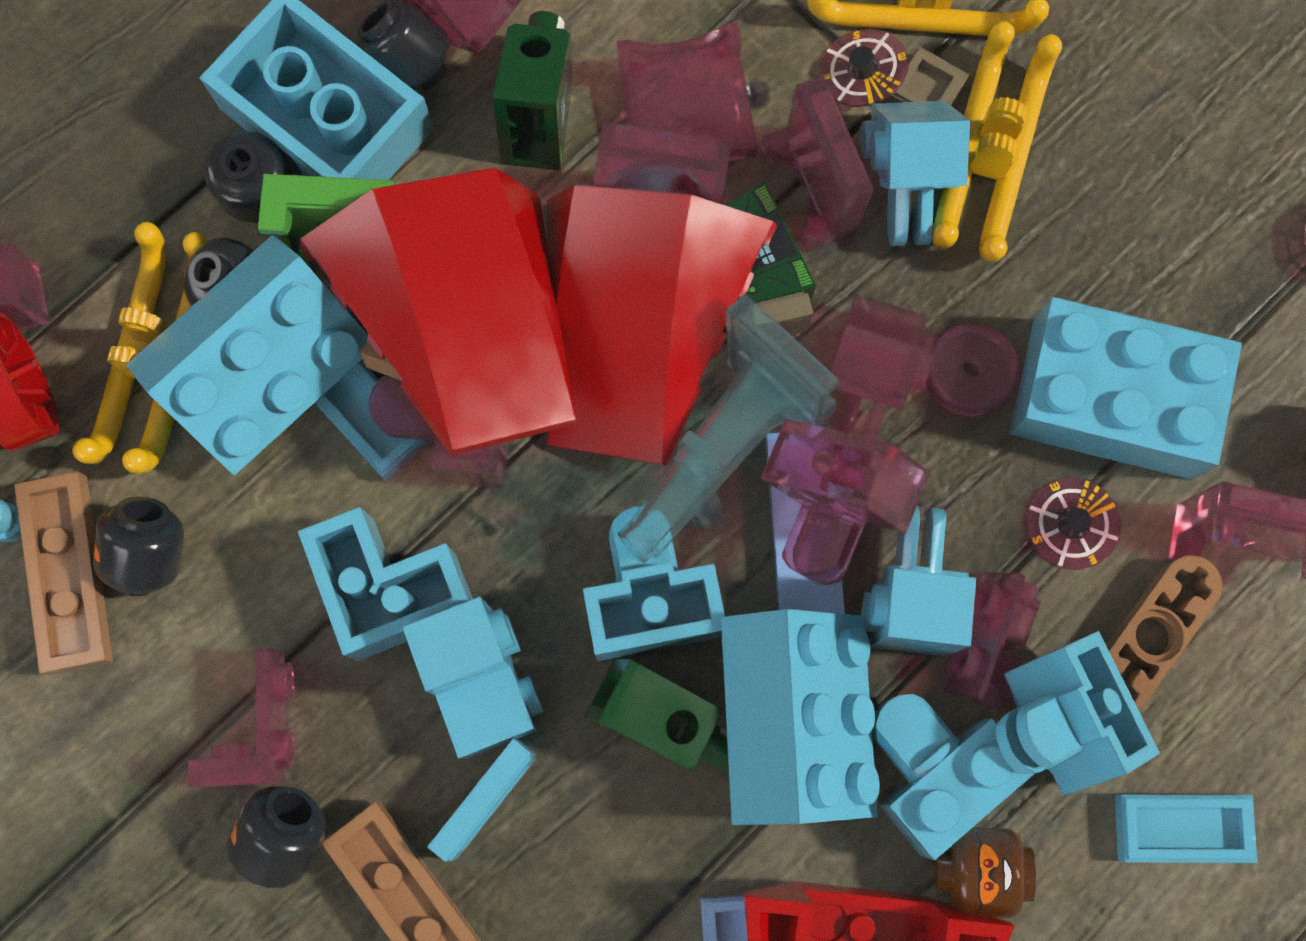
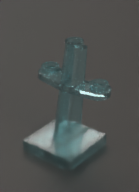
M746 293L726 309L727 365L737 374L695 433L686 432L679 442L677 453L673 457L674 461L630 522L618 532V536L623 544L642 563H645L652 556L656 559L689 521L701 531H706L711 525L716 528L721 525L726 518V514L716 491L774 427L788 422L794 429L801 432L814 447L829 433L833 432V426L827 419L835 413L837 401L829 394L839 386L840 380Z

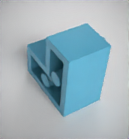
M361 507L298 531L343 656L360 661L407 642L403 626L473 599L457 556L446 543L391 565L375 520Z
M477 597L402 627L426 692L436 696L459 759H468L508 743L512 739H518L538 731L533 716L543 713V706L531 676L529 675L522 679L518 677L511 655L520 652L521 648L508 615H504L501 608L493 610L481 597Z

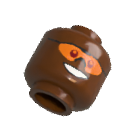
M973 827L935 860L936 891L949 892L950 904L959 913L1004 919L1014 918L1020 913L1024 902H1033L1035 898L1036 865L1033 848L1023 846L1018 834L1011 829Z

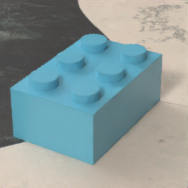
M271 0L199 77L222 112L247 132H255L270 139L281 151L287 163L302 176L389 180L434 130L425 99L299 0Z
M271 235L126 366L145 391L235 476L362 360L360 351L368 342V334L349 312L344 309L341 303L300 256L276 236Z
M1052 297L1033 320L1009 435L1193 480L1219 466L1242 343Z
M783 609L721 617L732 825L806 824L878 817L877 797L880 782L874 767L872 729L875 722V711L869 696L867 662L870 657V642L865 632L864 616Z

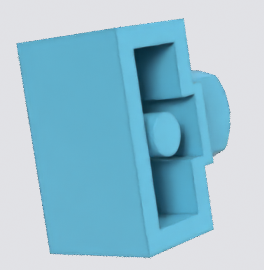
M945 101L875 103L871 107V121L862 122L863 159L870 158L872 170H875L880 176V186L888 188L887 234L890 246H905L907 242L910 191L911 232L914 244L930 245L932 241L934 188H959V186H967L970 120Z
M903 504L898 521L895 565L885 567L884 577L874 584L872 593L865 592L863 596L861 615L864 616L865 631L870 632V648L946 657L971 647L976 578L968 577L969 573L942 570L946 527L945 509L929 507L922 534L920 566H916L920 510L919 506Z
M634 506L621 512L613 520L609 531V543L616 583L583 589L597 661L721 638V617H725L715 565L710 564L679 570L670 526L664 516L659 511L649 507Z
M1099 631L1004 673L1018 708L1004 715L996 724V740L1007 764L1017 773L1035 774L1048 769L1054 776L1062 795L1066 796L1126 775L1160 754Z
M914 694L893 697L883 702L875 712V722L872 729L873 738L906 779L904 783L878 805L922 857L936 860L1034 775L1019 774L1007 764L996 740V723L992 718L975 721L956 737L923 698Z

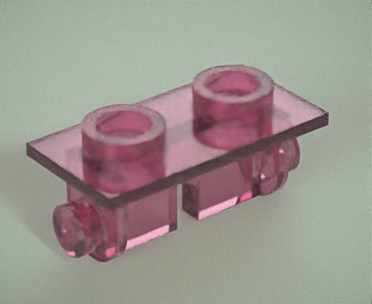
M983 572L980 583L975 587L971 647L949 656L947 664L948 675L942 689L943 692L974 698V703L993 710H998L1001 700H1009L1011 688L1004 673L1019 667L1021 657L1004 650L1005 641L1007 639L1015 644L1026 646L1037 611L1041 606V602L1036 599L1039 588L1024 582L1025 575L1019 573Z

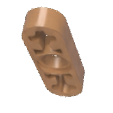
M1192 555L1184 556L1164 565L1106 644L1120 674L1123 673L1131 661L1139 666L1149 668L1147 675L1142 669L1132 671L1125 680V684L1139 711L1146 705L1221 597L1223 589L1221 575L1217 568L1205 558ZM1190 573H1194L1198 579L1195 581L1194 588L1201 594L1200 597L1193 596L1184 599L1174 612L1155 605L1156 600L1162 606L1175 600L1182 589L1181 583L1175 579L1176 576L1182 577ZM1178 616L1184 617L1185 622L1183 623ZM1144 619H1154L1160 622L1168 633L1167 647L1158 656L1144 652L1137 643L1136 630ZM1120 650H1122V652L1128 659L1119 657L1118 654Z

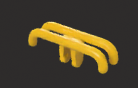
M807 0L808 9L814 16L834 25L988 36L992 27L1000 21H1007L1012 24L1015 31L1014 36L1025 34L1038 28L1049 13V4L1046 0H1029L1024 8L1013 12L950 9L953 0H897V5L840 0Z
M1007 21L996 23L988 35L964 116L970 120L967 186L943 188L932 227L933 245L941 250L952 247L959 237L958 224L972 174L995 179L996 182L979 243L980 257L987 263L998 262L1007 252V242L1005 241L1047 85L1056 60L1062 50V41L1058 36L1048 34L1042 37L1032 55L1018 101L1015 98L1010 99L1008 97L995 98L993 101L1000 74L1015 35L1014 27Z
M142 222L134 230V236L141 251L139 270L128 308L124 307L121 309L118 322L122 326L118 345L111 346L107 361L112 366L93 431L89 438L77 440L72 447L74 457L84 464H98L111 453L119 437L136 379L126 364L169 327L163 320L153 315L166 267V245L159 228L150 222ZM190 232L183 239V248L188 255V262L200 246L209 242L199 232ZM184 290L175 321L192 307L187 301ZM154 399L138 448L129 449L122 457L124 468L133 474H147L159 464L171 435L175 419Z

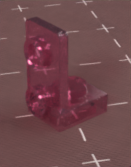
M271 648L256 649V756L252 757L251 744L211 746V759L188 760V788L285 783V769L293 767L295 758L293 732L291 729H285V702H291L293 699L294 673L291 663H284L283 652Z

